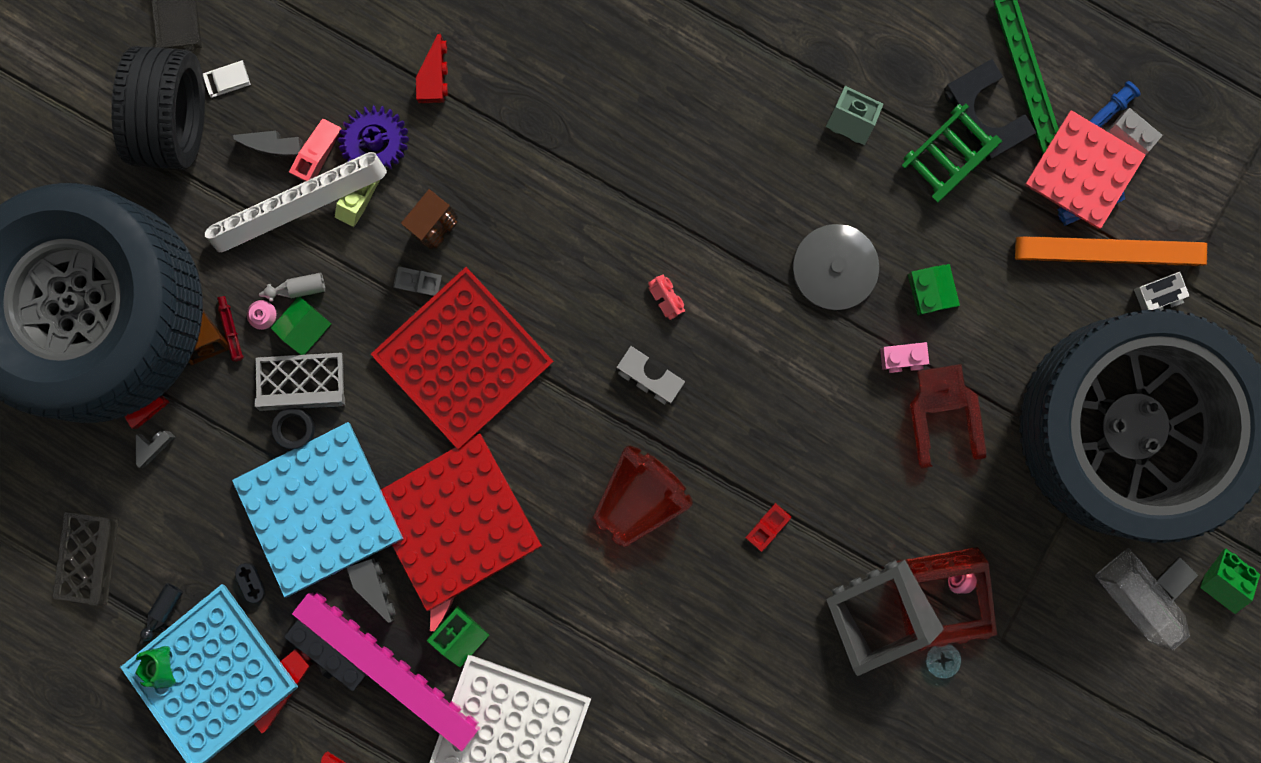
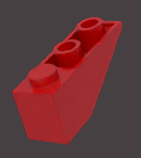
M437 34L416 76V99L418 103H444V96H448V84L444 83V75L448 74L447 62L443 61V54H447V41H443L441 34Z

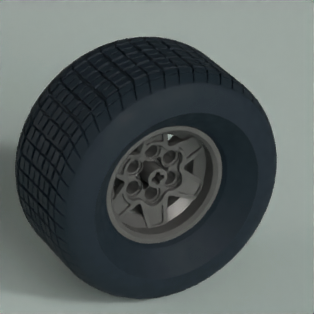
M59 183L44 185L15 195L0 204V401H4L5 404L31 415L70 422L98 423L99 421L105 422L113 420V418L118 419L127 416V414L130 415L140 410V408L146 407L164 394L177 380L189 362L198 341L203 316V297L198 271L191 254L177 233L150 210L111 191L86 184ZM95 268L102 273L106 280L97 281L94 277ZM86 279L87 283L85 287L82 288V281ZM66 285L64 293H61L62 286ZM100 294L101 300L99 303H96V297ZM59 306V312L55 315V308ZM111 306L110 315L106 321L102 310H106ZM94 315V323L90 325V318ZM73 321L74 327L70 331L69 324ZM45 324H49V325H50L49 331H48V329L46 328ZM81 335L88 339L82 343L72 344L75 338Z

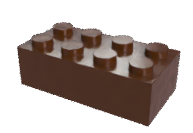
M428 189L401 224L415 238L432 250L433 247L438 248L444 240L442 236L447 230L450 232L458 223L456 221L458 216L449 204Z

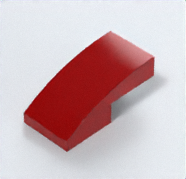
M775 503L745 538L762 552L776 537L777 533L788 523L791 516Z

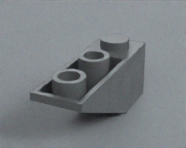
M375 558L347 567L353 588L388 623L392 622L396 612L393 603L388 602L387 595H389V590L386 582L382 583L380 574H383L379 561L376 562Z

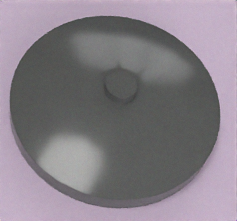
M841 224L826 225L809 233L798 246L793 259V276L799 291L810 303L826 310H845L858 305L872 292L879 276V259L871 241L859 230Z

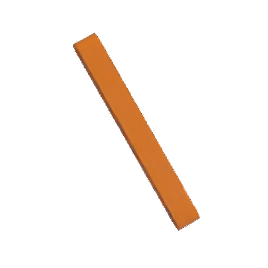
M1016 237L1015 259L1204 266L1207 265V243Z

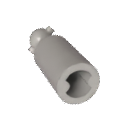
M322 273L287 279V281L276 288L272 287L271 284H267V287L259 293V296L266 297L271 302L276 295L296 298L325 292Z

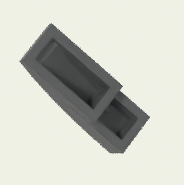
M277 131L233 135L234 140L239 144L262 154L275 157L296 158L303 147V142L299 137L281 139Z

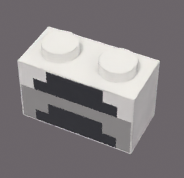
M1180 272L1134 289L1142 310L1160 309L1162 311L1164 310L1163 306L1168 304L1171 307L1184 303L1183 298L1189 297Z

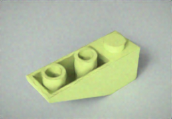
M379 181L340 198L336 204L335 218L354 227L366 209Z

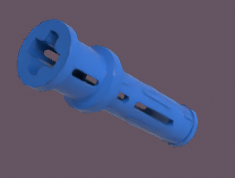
M1127 81L1125 87L1117 94L1114 93L1110 98L1111 101L1089 121L1101 128L1119 110H1125L1127 104L1132 99L1141 95L1139 89L1132 82Z

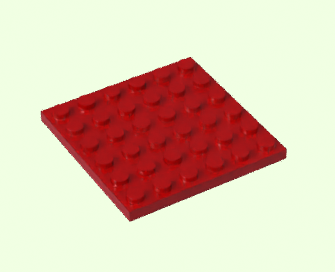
M467 267L459 272L371 353L374 359L457 449L461 448L554 362Z
M481 434L469 439L461 448H453L381 489L403 537V540L392 546L428 612L543 547Z

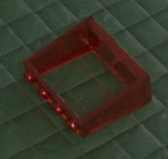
M978 547L905 560L918 583L974 573L977 579L976 589L982 619L943 626L944 630L930 645L918 650H924L931 646L943 647L948 645V643L954 642L966 643L977 638L988 639L991 636L997 635L989 562ZM899 593L905 633L908 636L915 633Z

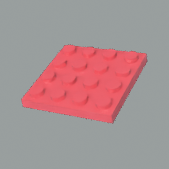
M1071 110L1031 173L1025 186L1095 228L1101 229L1146 155Z

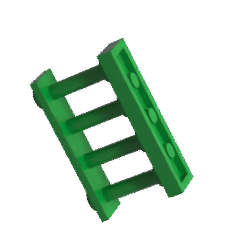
M966 103L963 106L959 104L951 112L953 116L916 152L911 150L903 158L905 162L902 166L904 168L912 165L934 188L933 191L935 193L932 197L937 202H940L1003 142L997 135L994 137L988 136L965 113L970 108ZM958 118L982 142L983 148L977 153L975 151L972 152L949 128ZM942 134L966 157L965 161L967 163L962 168L956 167L934 144ZM926 149L950 173L949 176L951 178L946 183L940 182L918 160V157Z

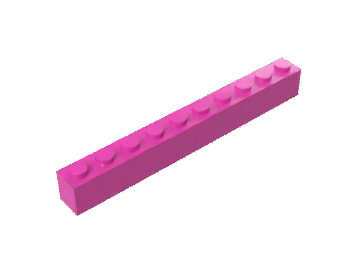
M308 593L292 615L460 751H463L481 729L478 726L479 722L471 715L465 716L460 712L462 708L453 701L449 703L443 698L445 696L443 692L436 687L434 689L426 684L428 681L423 676L413 674L410 671L411 667L402 660L397 661L392 657L394 653L385 646L381 648L377 645L376 638L369 633L364 634L359 630L360 626L351 619L349 621L342 616L344 613L336 606L330 607L325 603L327 599L320 593Z

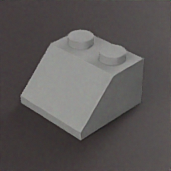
M1130 108L1122 112L1107 130L1110 134L1145 155L1163 136Z

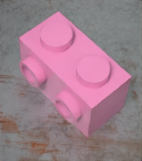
M927 342L880 348L882 370L889 369V373L902 372L904 367H910L911 371L924 369L923 365L929 364Z

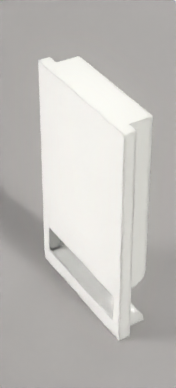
M243 60L203 73L211 98L251 85ZM211 73L218 91L216 94H213L207 76Z

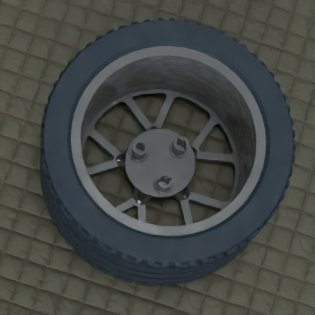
M1160 309L1141 310L1083 326L1070 333L1068 337L1063 338L1056 346L1051 348V352L1047 353L1041 363L1037 365V371L1032 373V378L1026 386L1028 390L1023 395V405H1021L1020 409L1022 410V415L1019 417V420H1021L1019 433L1022 434L1020 443H1022V453L1027 459L1025 463L1029 467V473L1031 477L1035 478V484L1039 486L1042 491L1041 493L1049 498L1048 501L1057 510L1065 513L1066 517L1076 523L1100 533L1143 542L1168 543L1181 542V539L1191 540L1192 538L1203 536L1205 532H1213L1219 526L1225 525L1227 520L1235 518L1238 512H1242L1245 509L1244 506L1252 501L1253 495L1257 494L1260 490L1258 487L1261 484V365L1256 363L1253 358L1254 355L1246 350L1247 347L1241 344L1236 336L1228 334V330L1220 328L1215 322H1208L1204 317H1198L1192 313L1184 314V311H1174L1171 309H1164L1162 311ZM1125 354L1128 357L1134 391L1132 394L1124 395L1117 400L1106 399L1098 382L1097 375L1109 363ZM1138 356H1149L1163 361L1169 366L1144 386ZM1180 373L1196 393L1198 404L1168 419L1165 409L1158 401L1152 398L1150 393L1172 374ZM1089 388H1091L1095 402L1084 400ZM1082 408L1095 409L1103 417V435L1096 442L1082 443L1080 433ZM1202 412L1204 419L1202 444H1198L1176 431L1174 426ZM1168 436L1195 451L1198 455L1192 468L1177 483L1172 482L1149 461L1151 456L1163 447ZM1084 450H1094L1090 463ZM1116 452L1120 456L1131 459L1133 462L1125 497L1110 489L1096 474L1105 453ZM1144 467L1167 490L1151 497L1136 498L1142 468Z

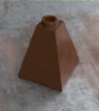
M204 310L198 341L194 349L198 356L203 357L193 359L192 354L188 362L191 365L229 350L227 340ZM218 341L225 349L214 352L215 349L212 343Z

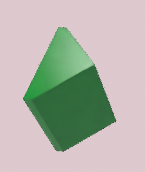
M297 297L271 329L299 354L305 355L332 324L302 297Z

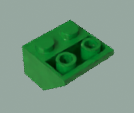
M1225 548L1204 575L1200 588L1236 614L1253 601L1260 574L1253 567L1239 559L1236 554Z
M457 606L427 641L443 656L461 667L466 662L468 655H472L489 634Z

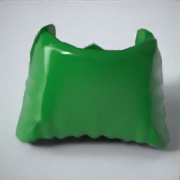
M162 646L137 654L136 660H141L135 674L144 681L140 682L142 686L162 689L176 684L170 664L169 646Z

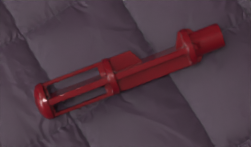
M221 296L217 298L219 304L218 311L220 312L224 327L225 338L228 342L231 360L237 362L242 360L244 355H242L237 337L238 333H236L231 306L227 304L226 296Z

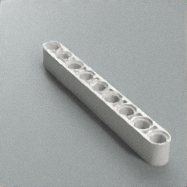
M366 153L211 225L206 230L205 237L216 251H227L379 181L385 176L386 168L376 153Z

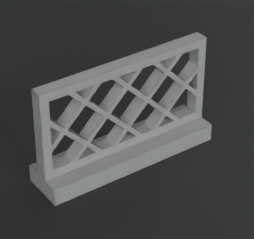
M342 353L256 358L255 407L259 411L345 406ZM329 359H338V366L331 373L324 364ZM308 360H314L319 364L311 373H308L302 367ZM287 361H292L297 367L288 375L281 367ZM271 362L275 368L266 376L262 372L261 363ZM321 368L330 374L322 383L313 377ZM299 369L308 375L300 385L292 379ZM278 370L286 376L279 386L270 380ZM333 377L338 381L339 391H328L324 386ZM310 379L319 385L314 392H307L303 389ZM291 380L297 388L291 394H286L281 388ZM269 381L276 389L270 395H262V387Z

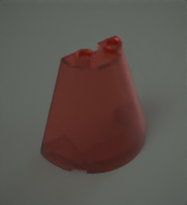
M626 446L593 516L597 526L604 531L607 529L611 531L613 541L624 547L685 512L692 506V498L689 494L685 495L684 491L686 488L682 482L659 460L649 453L642 455L640 453L641 450L634 446Z

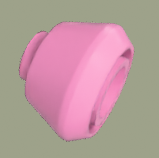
M265 300L255 301L248 308V322L256 329L262 330L271 327L276 320L275 307Z
M966 565L954 568L948 578L950 590L957 594L970 593L977 583L976 576Z

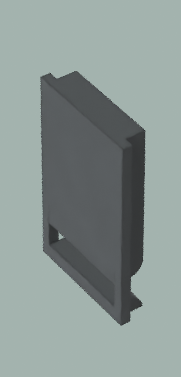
M1179 557L1151 586V589L1166 604L1170 605L1198 575ZM1157 584L1161 585L1173 597L1170 601L1155 587Z

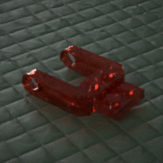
M957 364L917 371L920 392L910 403L921 469L933 467L929 453L931 445L926 412L935 413L960 409L964 406L972 456L974 460L985 459L986 446L979 399L976 393L964 385L962 365Z

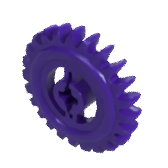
M373 105L370 113L364 107L363 115L356 110V119L350 115L348 116L351 124L343 122V126L347 130H339L340 134L344 137L338 138L339 143L343 144L339 146V150L345 152L342 154V157L348 159L347 162L366 154L361 150L362 148L367 147L370 151H378L383 147L384 142L389 141L384 151L376 155L384 167L392 169L391 163L398 164L397 157L403 158L404 154L401 151L408 149L407 145L404 144L409 141V138L405 136L408 130L403 128L405 126L404 121L398 122L400 119L398 114L392 118L393 112L391 109L385 114L383 106L377 112L376 107ZM377 127L383 128L386 132L381 133Z

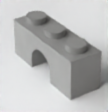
M630 346L617 366V369L620 370L618 374L628 381L630 378L637 381L636 386L647 393L650 390L655 393L654 398L665 405L666 402L671 404L685 381L669 370L660 379H649L644 373V365L649 357Z

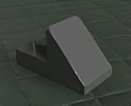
M159 431L151 439L153 442L150 443L142 434H136V465L139 468H145L175 436L170 431Z

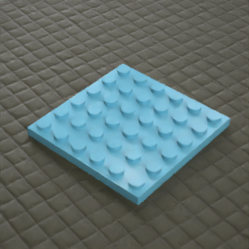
M349 422L309 441L298 449H293L232 480L280 589L286 598L403 540L402 534Z
M223 584L120 667L186 763H207L298 688V685ZM162 646H169L170 664L176 684L162 689L142 686L140 682L144 681L135 674L141 660H136L137 654Z

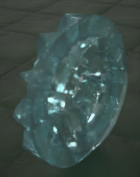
M940 643L933 646L927 653L926 664L934 676L949 678L958 672L961 666V657L955 647L950 644ZM942 652L945 658L952 659L945 663L944 669L941 663L935 662L941 659Z

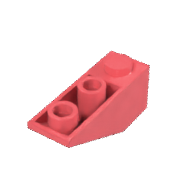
M322 119L298 153L289 173L305 182L317 177L340 134L339 130H342V128Z

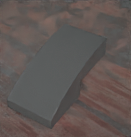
M398 266L396 268L393 288L434 296L439 292L442 275Z

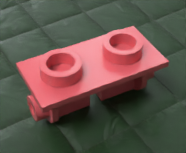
M664 274L648 283L650 286L648 289L656 301L662 297L665 301L660 303L659 307L665 317L671 320L678 314L685 312L682 299L676 296L672 289L671 281Z

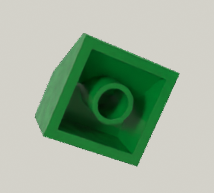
M950 264L925 268L908 274L918 316L960 306Z

